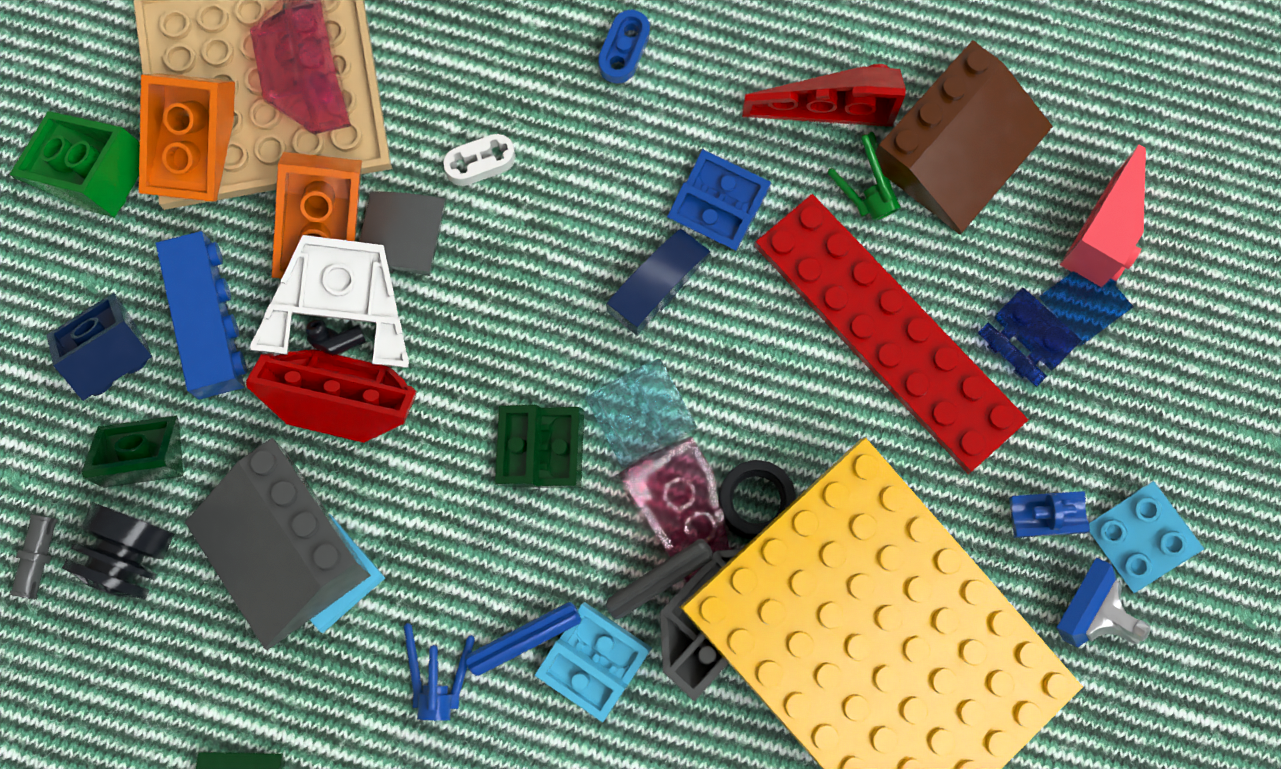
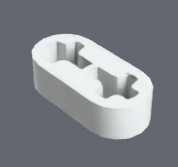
M494 134L450 150L445 156L443 163L448 179L455 185L466 186L509 170L513 166L516 157L511 140L505 135ZM494 147H499L501 151H504V158L497 161L495 156H491ZM463 159L464 163L468 165L467 172L461 174L455 168H457L456 162Z

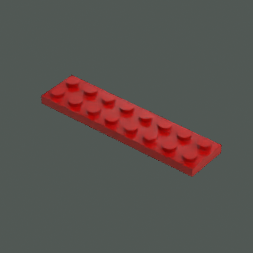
M813 193L755 241L754 247L967 474H970L1029 420Z

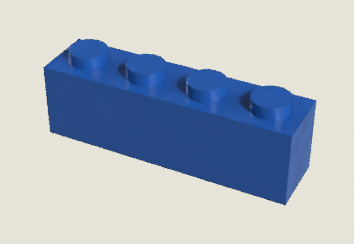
M203 231L156 242L187 391L200 400L245 388L242 375L247 374V365L243 353L236 350L234 338L239 337V330L234 315H229L226 301L231 300V294L226 279L220 278L218 265L223 264L219 245L217 242H211Z

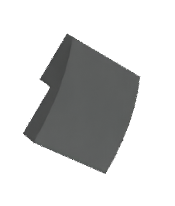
M370 192L359 242L384 246L389 273H393L394 270L431 276L446 200L445 198L412 193Z

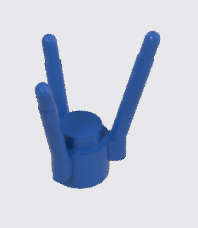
M406 623L404 625L405 642L413 687V708H418L417 719L432 721L450 720L451 709H459V695L468 667L465 657L472 652L475 638L472 635L467 637L450 694H448V686L438 685V647L436 645L430 646L428 685H423L422 691L413 629L410 623Z

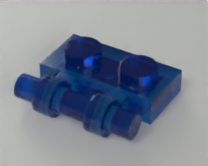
M1024 287L994 316V319L1004 327L1001 332L988 322L977 333L989 344L987 348L994 355L999 353L1015 368L1013 372L1019 378L1023 379L1025 377L1035 387L1047 377L1036 366L1039 361L1052 371L1082 341ZM1013 336L1031 352L1027 357L1010 342Z

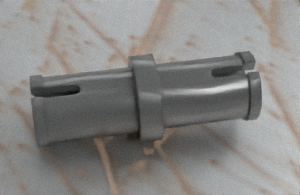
M30 514L31 519L23 549H18L16 558H20L9 595L37 600L45 563L50 564L52 557L48 555V551L58 519Z

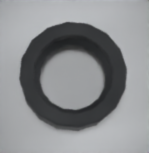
M752 460L743 462L729 471L720 487L718 507L722 520L731 531L742 538L754 539L796 500V493L792 480L783 469L771 462ZM755 476L771 481L778 489L781 499L777 514L768 522L760 524L750 523L742 519L735 511L733 504V494L738 484L746 478Z

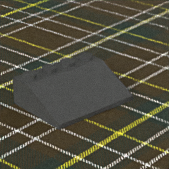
M273 438L239 460L185 522L253 632L267 651L371 576L289 454Z

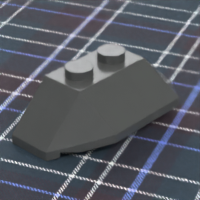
M741 550L716 551L713 554L712 560L703 565L660 612L663 673L694 702L729 663L681 610L680 606Z

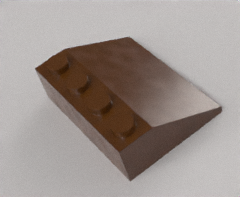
M972 40L878 145L875 154L885 177L961 235L1053 126L1005 64Z

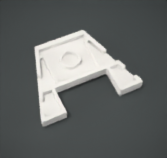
M302 235L281 279V283L251 342L250 350L287 355L292 314H302L376 323L372 364L408 368L409 360L384 246Z

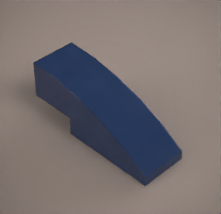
M680 228L606 303L607 312L638 336L659 310L662 311L707 259L711 251Z

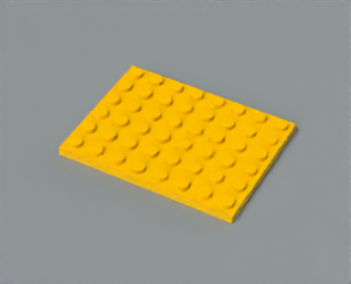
M861 438L680 606L681 610L822 769H1002L1083 688L1080 682L867 438Z

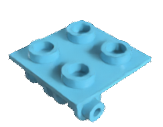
M1155 481L1138 489L1130 497L1089 523L1090 534L1133 593L1141 590L1204 550V547Z

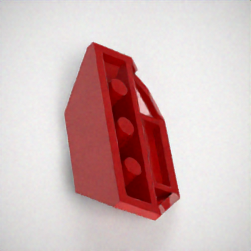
M315 349L291 351L287 355L261 354L246 380V387L287 425L363 443L403 425L416 398V390L412 386H408L404 379L391 367L375 365L371 362L341 355H330Z

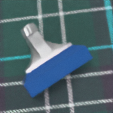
M1097 557L1094 560L1057 626L1063 641L1078 648L1086 641H1093L1104 634L1120 636L1132 644H1138L1139 641L1143 642L1148 637L1151 626L1127 614L1122 606V588L1117 581L1112 564Z

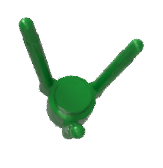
M869 132L868 135H862L861 140L877 184L863 192L866 199L862 200L833 168L828 170V175L855 204L861 217L870 214L873 222L895 213L901 209V206L892 189L890 180L883 175L875 154L879 145L875 133Z

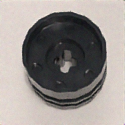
M92 502L81 528L97 538L95 544L92 546L73 543L72 550L89 557L85 565L66 559L62 569L73 574L81 583L117 597H137L146 600L150 590L133 583L137 574L155 580L157 574L141 564L143 558L146 556L164 559L175 534Z

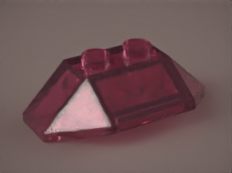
M278 0L250 28L264 101L288 118L302 125L312 134L350 127L351 122L325 0Z

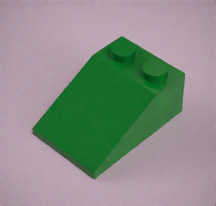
M48 111L9 175L83 209L115 218L118 211L124 206L129 192L139 177L140 142L123 127Z

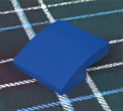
M702 149L687 182L683 183L667 217L737 251L760 209L772 182Z

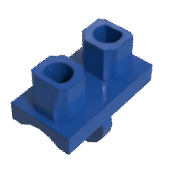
M1085 491L1009 497L1014 538L1090 532V525L1086 515Z

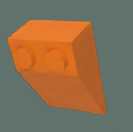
M161 73L141 75L139 193L212 202L217 201L234 122L235 81Z
M282 152L277 173L272 278L282 279L302 235L355 241L362 160Z

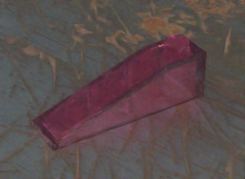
M687 437L651 452L615 475L632 505L668 559L698 539L705 540L713 554L716 551L732 550L729 547L724 526L725 518L716 492L715 485L717 484L714 471L693 437ZM699 569L683 578L684 583L686 584Z

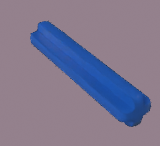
M567 602L467 654L465 659L468 668L472 674L479 676L580 624V614L573 603Z

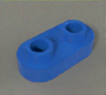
M626 10L615 17L598 57L599 71L607 81L623 83L634 75L650 37L649 20L643 13L637 10ZM633 30L637 32V35L635 37H628L625 33ZM619 62L622 63L624 67L622 69L615 70L611 67V65L613 63Z

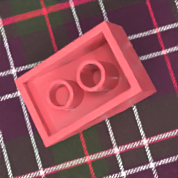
M1140 144L1114 173L1060 263L1062 267L1098 288L1103 287L1110 279L1117 281L1125 268L1129 269L1141 252V248L1137 247L1136 244L1144 233L1146 148Z

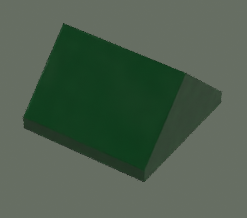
M178 416L97 427L81 471L83 478L103 488L183 477Z

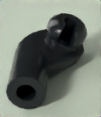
M313 320L305 328V332L308 335L307 341L311 346L330 355H338L366 343L359 325L338 333L326 327L324 321Z

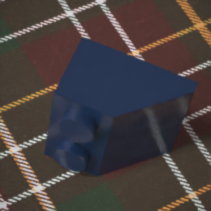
M115 293L110 294L46 335L53 366L82 401L92 395L98 396L103 394L112 386L115 380L126 373L132 374L139 371L145 366L147 360L152 357L147 341Z

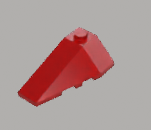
M873 64L868 67L861 66L745 94L742 117L893 127L906 96V87L900 69L890 68L884 64Z

